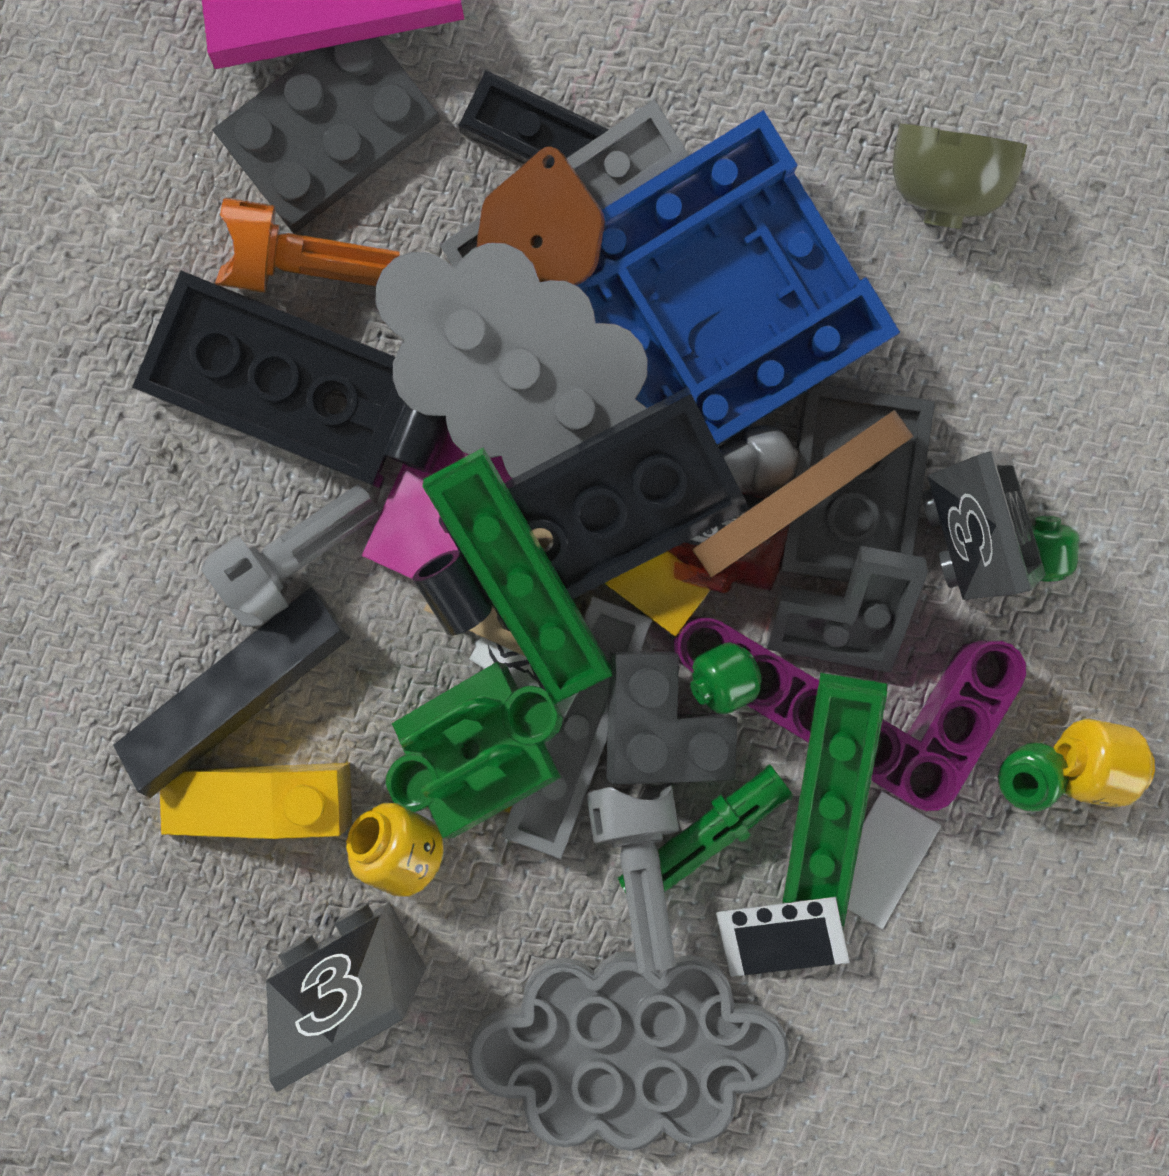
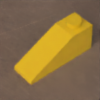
M350 762L186 769L160 790L161 835L264 839L340 836L352 826Z

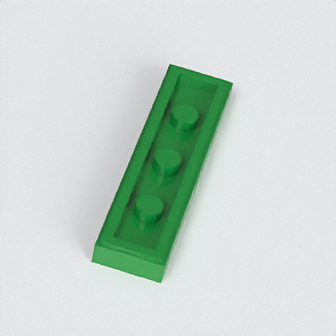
M484 447L423 479V489L554 703L557 704L611 677V665Z
M820 673L782 904L836 897L841 925L844 926L888 691L887 683Z

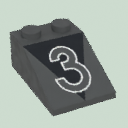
M989 451L927 475L931 489L922 491L925 512L932 527L940 525L942 527L948 550L939 553L942 571L949 588L959 586L962 600L1014 595L1031 591L1046 575L1011 453Z
M390 902L375 911H372L369 904L365 903L334 922L338 930L335 934L319 943L315 941L313 935H309L278 954L282 964L266 980L269 1080L276 1093L403 1020L426 970V966Z

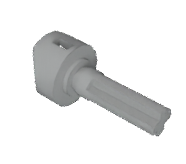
M357 484L266 545L261 553H259L255 546L249 549L241 537L237 535L210 553L204 561L201 571L243 627L262 625L289 606L280 593V590L284 587L279 580L288 578L379 516L380 511L372 502L367 491L360 484Z
M665 783L645 789L638 799L621 793L613 787L592 791L587 794L594 844H612V848H621L620 859L638 973L676 967L659 854L654 842L662 841L663 835L679 831L671 783Z

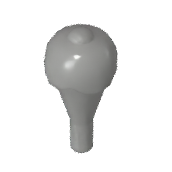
M760 425L746 428L739 438L719 447L740 491L748 493L750 496L758 498L769 497L791 482L796 474L799 452L791 444L788 436L781 429L774 426Z

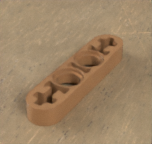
M896 410L892 411L693 549V552L709 575L713 577L914 437Z

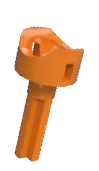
M225 197L221 205L220 216L226 223L233 240L234 255L227 263L220 267L215 285L265 293L269 276H274L275 268H278L284 272L376 286L382 270L394 258L400 256V252L292 233L280 234V225L275 224L276 209L274 205Z

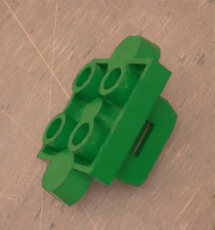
M501 662L493 663L391 723L405 755L398 758L391 765L386 775L385 784L393 803H398L412 812L429 808L442 838H455L561 778L545 742L551 740L559 732L563 716L558 705L554 703L547 691L537 686H524L518 689L507 664Z

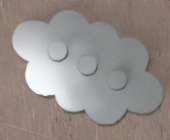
M487 243L472 249L459 261L456 267L428 252H409L394 258L382 270L376 284L375 303L381 319L394 333L404 339L393 361V382L398 395L411 409L424 415L446 416L447 428L452 441L463 452L470 455L484 447L490 458L502 456L506 470L512 479L647 409L635 400L647 378L648 360L642 343L631 331L616 324H596L590 300L578 286L567 281L550 280L539 282L533 263L522 251L504 243Z
M625 951L612 954L602 961L595 970L579 960L563 957L543 963L532 972L525 983L521 1008L494 1011L481 1020L472 1034L468 1060L471 1074L480 1087L494 1096L523 1098L528 1125L537 1137L548 1144L567 1148L583 1144L598 1133L615 1148L634 1151L647 1147L663 1132L678 1142L693 1145L714 1140L725 1132L733 1119L736 1093H752L765 1090L778 1081L787 1067L789 1046L786 1033L774 1014L759 1005L734 1003L728 979L719 966L705 957L685 955L675 958L676 967L638 973L636 953Z

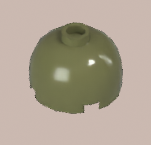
M900 123L894 148L892 170L897 190L907 203L926 210L924 223L961 229L964 217L986 216L1001 207L1011 195L1020 176L1028 144Z

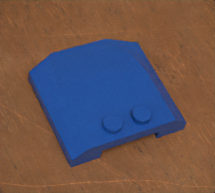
M764 110L602 209L605 223L597 267L586 281L576 285L588 296L594 311L596 324H616L631 331L642 343L648 360L647 378L635 400L648 408L688 387L717 445L738 434L900 333L867 277L860 280L795 175L798 165Z

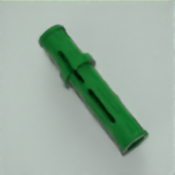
M770 764L726 799L720 794L712 800L711 803L714 808L658 849L664 893L686 876L692 874L698 867L737 838L743 843L752 836L749 831L750 828L786 801H791L795 798ZM622 874L618 877V880L626 893L624 876Z

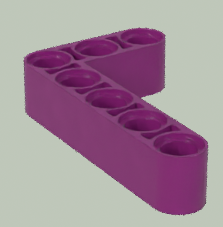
M713 618L693 619L684 625L674 639V653L678 654L679 663L686 670L694 673L692 669L694 661L687 652V642L692 633L700 628L712 630L718 636L720 645L732 642L745 648L756 662L763 661L769 665L774 674V683L769 692L761 697H757L746 706L809 743L811 729L806 730L801 725L798 710L806 698L817 695L819 680L721 621ZM980 640L962 645L954 654L908 733H905L886 720H882L880 730L882 747L879 754L875 757L871 781L901 800L924 811H938L949 806L957 797L1024 683L1026 662L1021 652L1013 645L1003 641ZM991 652L998 660L999 674L992 684L984 686L979 681L976 666L983 654ZM960 707L967 716L968 725L961 737L949 740L943 730V721L951 709ZM930 762L935 770V782L929 791L923 794H914L910 787L912 771L918 765Z

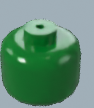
M1036 517L1035 526H1032L1046 574L1041 581H1061L1076 571L1079 555V534L1072 527L1061 525V518Z
M724 643L699 655L692 665L694 673H692L693 681H691L690 687L694 697L700 704H706L718 714H728L754 701L760 692L761 673L755 659L745 648L735 643Z
M1027 743L1016 748L1001 763L997 776L999 788L1005 799L1014 807L1027 812H1040L1052 807L1066 792L1069 777L1063 776V769H1066L1068 764L1063 755L1057 753L1052 746L1043 743Z

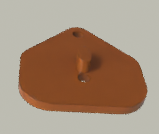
M545 147L485 198L481 210L477 247L487 243L510 245L522 251L533 263L539 282L556 280L578 285L586 281L597 267L605 218L603 211L564 154L556 148ZM554 157V165L551 168H547V160ZM537 237L542 238V245L539 248H536L534 245Z

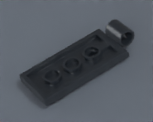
M182 270L178 275L132 388L379 489H382L386 479L380 475V472L387 457L431 474L449 432L446 416L424 415L411 409L398 395L393 382V361L395 356L215 285ZM335 391L344 393L347 398L345 409L339 414L328 413L324 406L326 397Z
M688 387L505 482L506 487L531 530L543 528L552 534V542L543 550L572 599L750 509ZM439 517V524L445 533H449L458 550L442 553L426 562L413 575L414 583L447 635H459L474 628L488 617L492 611V606L497 613V619L502 628L509 632V628L442 518Z

